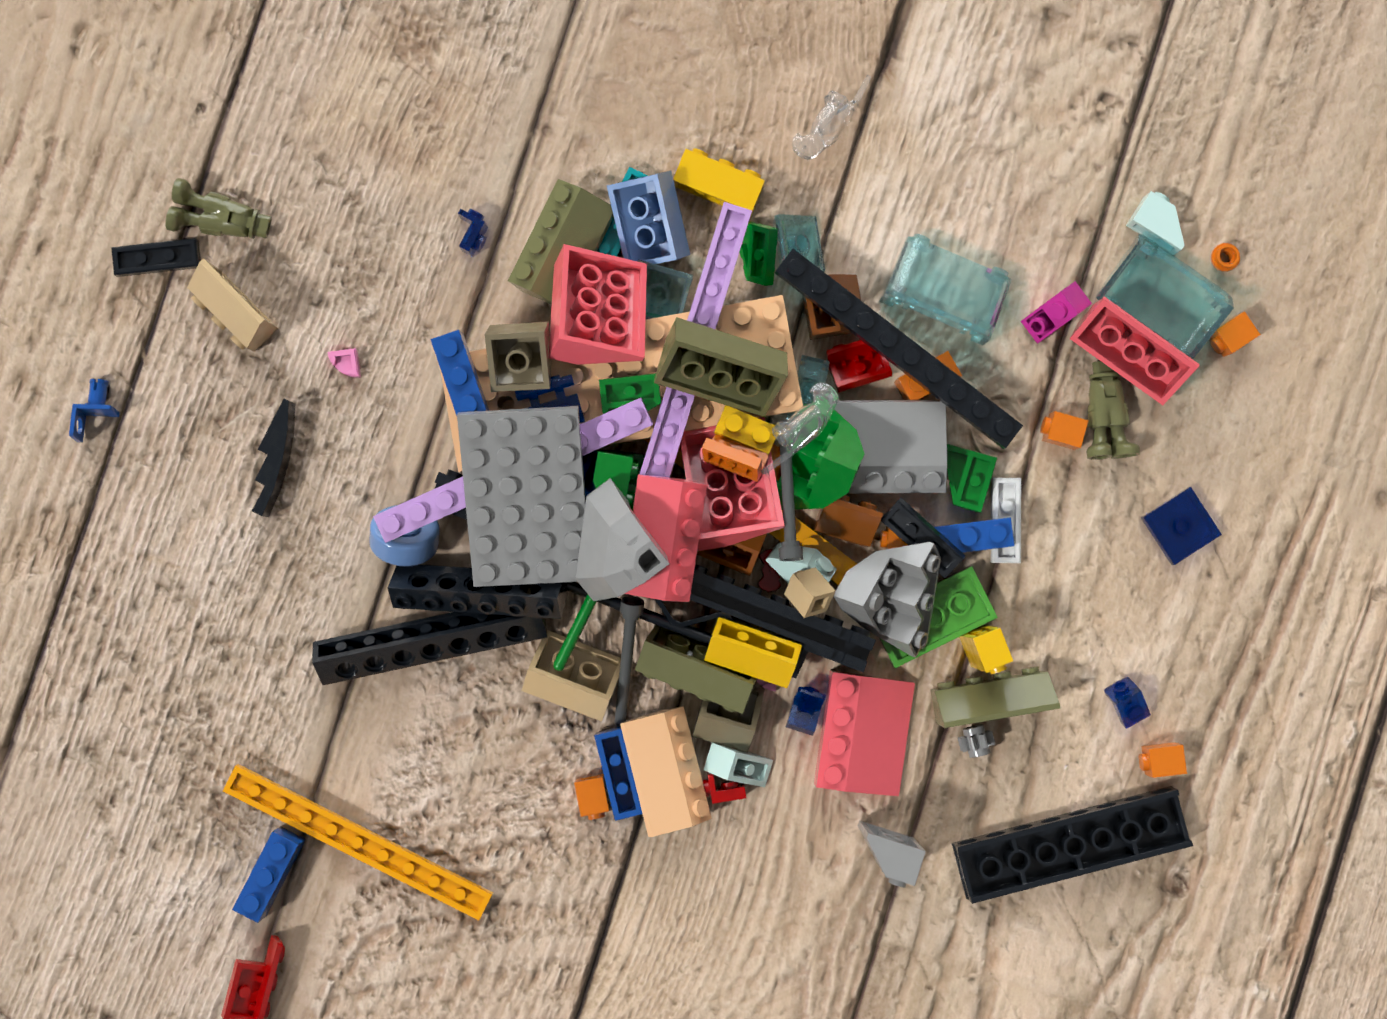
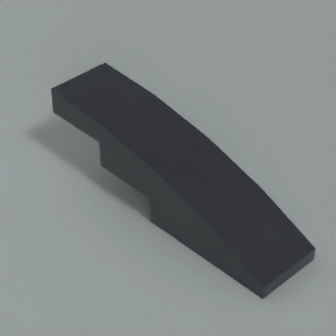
M283 399L257 449L267 454L255 478V481L265 486L252 512L263 517H269L281 491L290 461L295 426V403Z

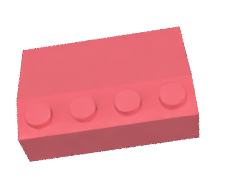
M564 244L554 264L548 358L577 365L643 361L645 358L647 264Z
M716 426L684 431L680 443L686 479L707 484L698 551L727 547L785 528L771 450L758 482L703 461L702 447L706 438L713 439L714 435H716L714 434Z
M830 670L814 784L817 788L899 796L915 683Z

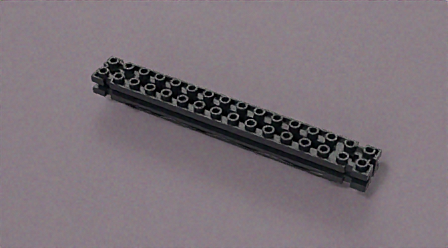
M449 469L447 474L438 472L435 488L456 480L463 475ZM466 508L452 513L467 520ZM695 564L690 600L716 609L718 612L680 622L673 619L662 600L655 599L664 615L644 608L643 614L640 616L642 620L707 645L710 643L712 634L690 625L723 616L732 622L734 621L731 616L794 639L796 640L793 641L794 643L802 645L792 675L795 679L808 652L864 673L867 665L866 660L876 641L869 637L871 631L854 625L849 630L842 627L844 621L826 614L824 619L818 618L815 615L804 618L797 609L788 606V599L774 594L771 595L770 599L761 596V589L749 584H745L744 588L733 585L735 579L718 573L717 578L706 575L708 569ZM566 582L567 591L586 598L587 592L578 582ZM615 597L597 601L600 604L620 611V598Z

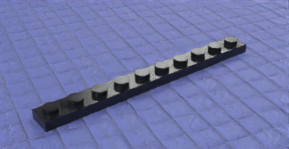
M794 248L775 271V274L1002 449L1007 448L1023 427L1016 419Z

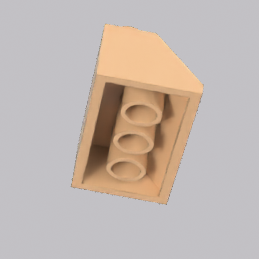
M684 706L660 710L620 723L648 837L693 827L712 819Z

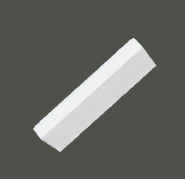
M991 478V520L1011 517L1014 538L1013 547L991 549V563H1021V478Z

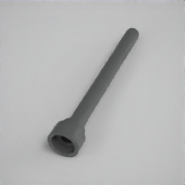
M783 420L779 423V443L785 528L784 542H782V547L779 548V560L800 561L803 560V547L800 546L799 541H796L790 423Z
M633 596L623 597L620 605V612L625 619L614 720L615 724L619 727L621 726L620 723L626 722L636 621L640 619L644 610V600Z

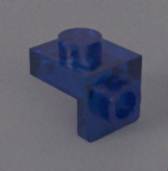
M460 209L458 212L459 217L469 223L470 226L459 247L462 252L473 257L475 251L480 252L485 244L486 237L484 235L488 226L483 221L484 216L473 209H469L468 212Z
M1129 677L1116 681L1104 689L1106 696L1114 705L1121 724L1126 729L1151 716L1142 691Z
M798 687L793 697L785 727L813 736L826 695L813 687Z

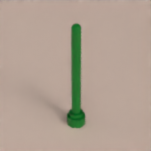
M588 594L553 663V667L557 671L564 669L597 602L593 601Z

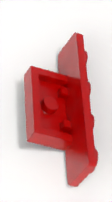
M271 935L264 962L235 960L221 1014L223 1019L268 1018L270 1012V1002H268L270 993L275 990L278 980L276 974L278 963L283 961L285 946L278 936Z

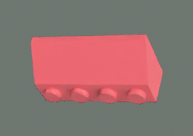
M1105 296L1093 304L1078 322L1070 337V340L1161 405H1164L1200 365Z
M638 474L633 513L665 552L669 565L645 583L624 594L663 601L690 602L707 484L688 479Z

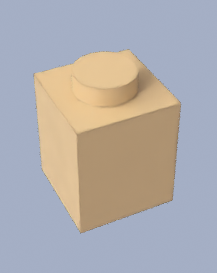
M815 567L793 573L784 595L799 613L806 618L826 612L836 591Z

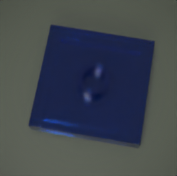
M1187 487L1141 517L1171 565H1176L1222 535L1191 487Z

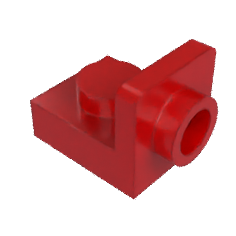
M707 772L708 779L703 780L706 797L711 796L712 804L746 798L744 783L738 784V782L724 781L721 782V787L716 788L714 774Z

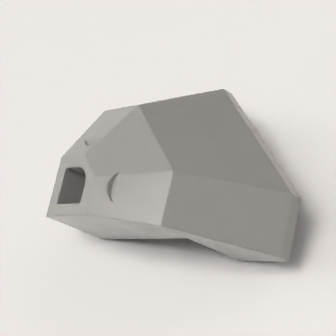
M611 478L586 496L575 578L593 601L619 597L645 583L669 565L667 555L630 509L628 500Z
M931 542L875 551L846 572L834 594V598L841 610L861 627L916 658L920 649H923L928 642L941 557L935 544Z

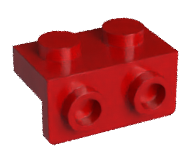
M861 339L846 345H836L826 351L828 368L838 393L892 377V369L888 360Z

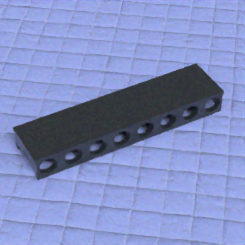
M1169 786L951 843L966 899L973 904L1192 847L1193 843L1189 839L1178 798V789Z

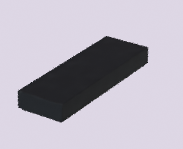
M196 238L111 247L113 270L116 277L196 269L201 261L199 240Z
M901 497L882 516L881 521L908 546L926 542L934 543L941 557L939 574L944 578L964 560L966 555Z

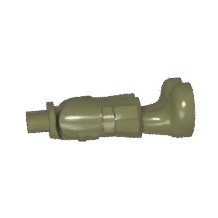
M182 178L175 180L172 188V201L176 204L204 209V212L198 214L180 207L171 206L166 215L165 226L167 230L175 232L184 226L193 225L199 226L201 233L214 236L248 237L249 235L251 239H254L255 236L268 237L272 221L271 216L260 214V210H254L247 205L232 201L231 198L215 192H209L205 196L199 195L192 190L187 180Z
M1101 361L1093 362V374L1089 376L1091 382L1087 419L1089 420L1088 428L1094 430L1092 445L1086 451L1087 459L1102 460L1110 457L1111 459L1138 456L1140 455V447L1135 443L1128 442L1124 433V427L1130 425L1122 383L1120 379H1117L1120 375ZM1106 427L1111 429V446L1107 443Z

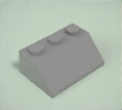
M859 820L858 827L877 864L885 874V877L889 879L888 882L903 888L906 887V884L915 886L926 851L913 837Z

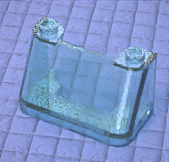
M914 234L913 237L908 236L905 239L879 302L891 307L894 303L898 305L903 303L902 308L905 310L910 308L959 329L961 334H966L969 331V335H971L970 340L980 345L987 343L992 337L1012 281L1007 277L1009 273L998 267L987 268L929 243L930 239L923 235Z
M1142 234L1135 238L1096 294V299L1100 300L1105 296L1191 359H1194L1234 309L1233 299L1226 291Z

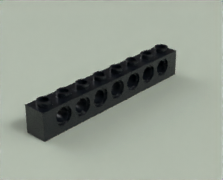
M450 612L313 642L312 663L323 686L547 638L546 619Z

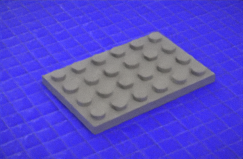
M579 406L458 412L457 421L473 586L578 582L575 577L586 503Z

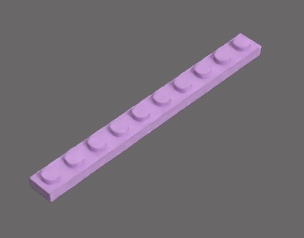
M726 202L723 203L687 321L716 330L752 210ZM666 387L640 475L670 478L695 398L694 395Z
M642 397L580 424L582 456L652 426L653 422ZM463 476L373 516L384 542H389L466 508Z

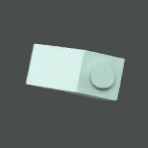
M1150 191L1143 197L1126 226L1170 254L1175 255L1184 247L1176 207L1170 203V199L1164 194Z
M778 543L766 558L769 565L788 584L793 573L800 570L804 571L816 567L828 582L837 570L828 558L818 549L803 547V560L780 561L779 548L782 547V543Z
M712 743L704 771L725 780L765 787L773 760L750 752L746 753Z

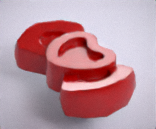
M773 549L765 550L759 555V559L764 566L761 569L763 576L757 585L766 592L777 591L781 587L779 580L781 576L766 561V558Z

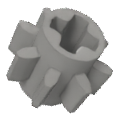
M984 724L962 729L964 736L958 737L961 751H968L969 758L991 753L989 746L995 745L992 731H985Z

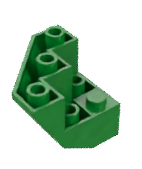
M816 395L811 405H804V410H802L799 420L803 421L801 431L795 443L791 442L795 510L823 509L849 493L865 455L857 430L823 398ZM780 477L779 481L776 480L781 509L783 510L782 483Z
M598 450L593 479L595 488L611 478L626 497L630 509L633 511L637 478L646 454L617 450Z

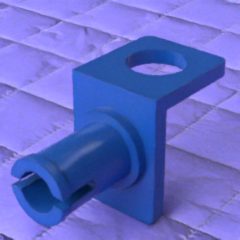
M90 379L88 403L72 405L69 436L79 443L83 442L86 416L119 417L120 412L113 406L106 405L107 388L109 385L107 380L98 379V382H96V379Z

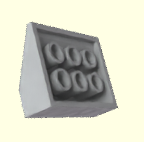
M940 400L830 401V406L857 430L865 453L855 480L847 494L946 493L947 433L946 405Z

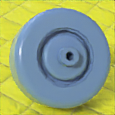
M395 506L387 507V508H385V509L379 511L377 514H379V513H381V512H383V511H386V510H388V509H390V508H392V507H395ZM373 518L370 524V548L379 559L392 565L414 566L422 564L431 559L438 550L439 523L436 520L385 543Z

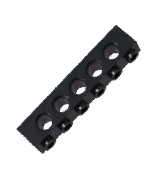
M432 565L396 566L387 587L393 608L561 619L568 596L566 582L474 587L472 568Z

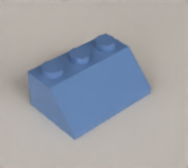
M672 171L607 185L623 258L646 263L649 266L678 260L690 255Z

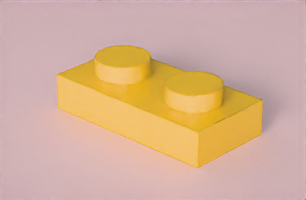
M725 405L714 434L769 455L780 427Z

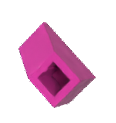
M1074 281L1024 318L1021 323L1038 344L1092 303L1076 281Z

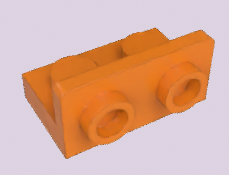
M717 434L714 435L713 439L706 438L702 447L703 461L756 482L759 481L768 461L767 453Z

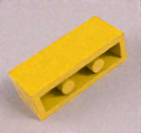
M685 148L673 178L675 187L721 206L726 202L752 210V217L764 187L765 180L761 179V175L749 169H746L745 172L734 168L735 165L724 159L716 161L708 158L709 155L700 149L693 148L691 151Z
M718 617L704 661L788 689L802 645Z
M984 625L959 637L972 668L984 671L985 673L990 672L992 675L1006 670V664L1013 662L1000 627Z

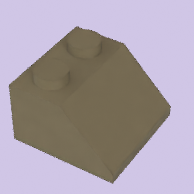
M549 322L489 326L485 333L491 392L551 388V359L548 358L550 341Z
M754 687L743 714L728 711L722 705L712 701L702 700L692 737L748 753L756 731L765 689Z

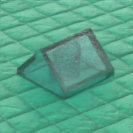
M775 215L773 227L777 228L778 234L777 253L779 265L794 248L825 272L816 216Z
M638 259V262L647 264L646 319L684 313L693 275Z

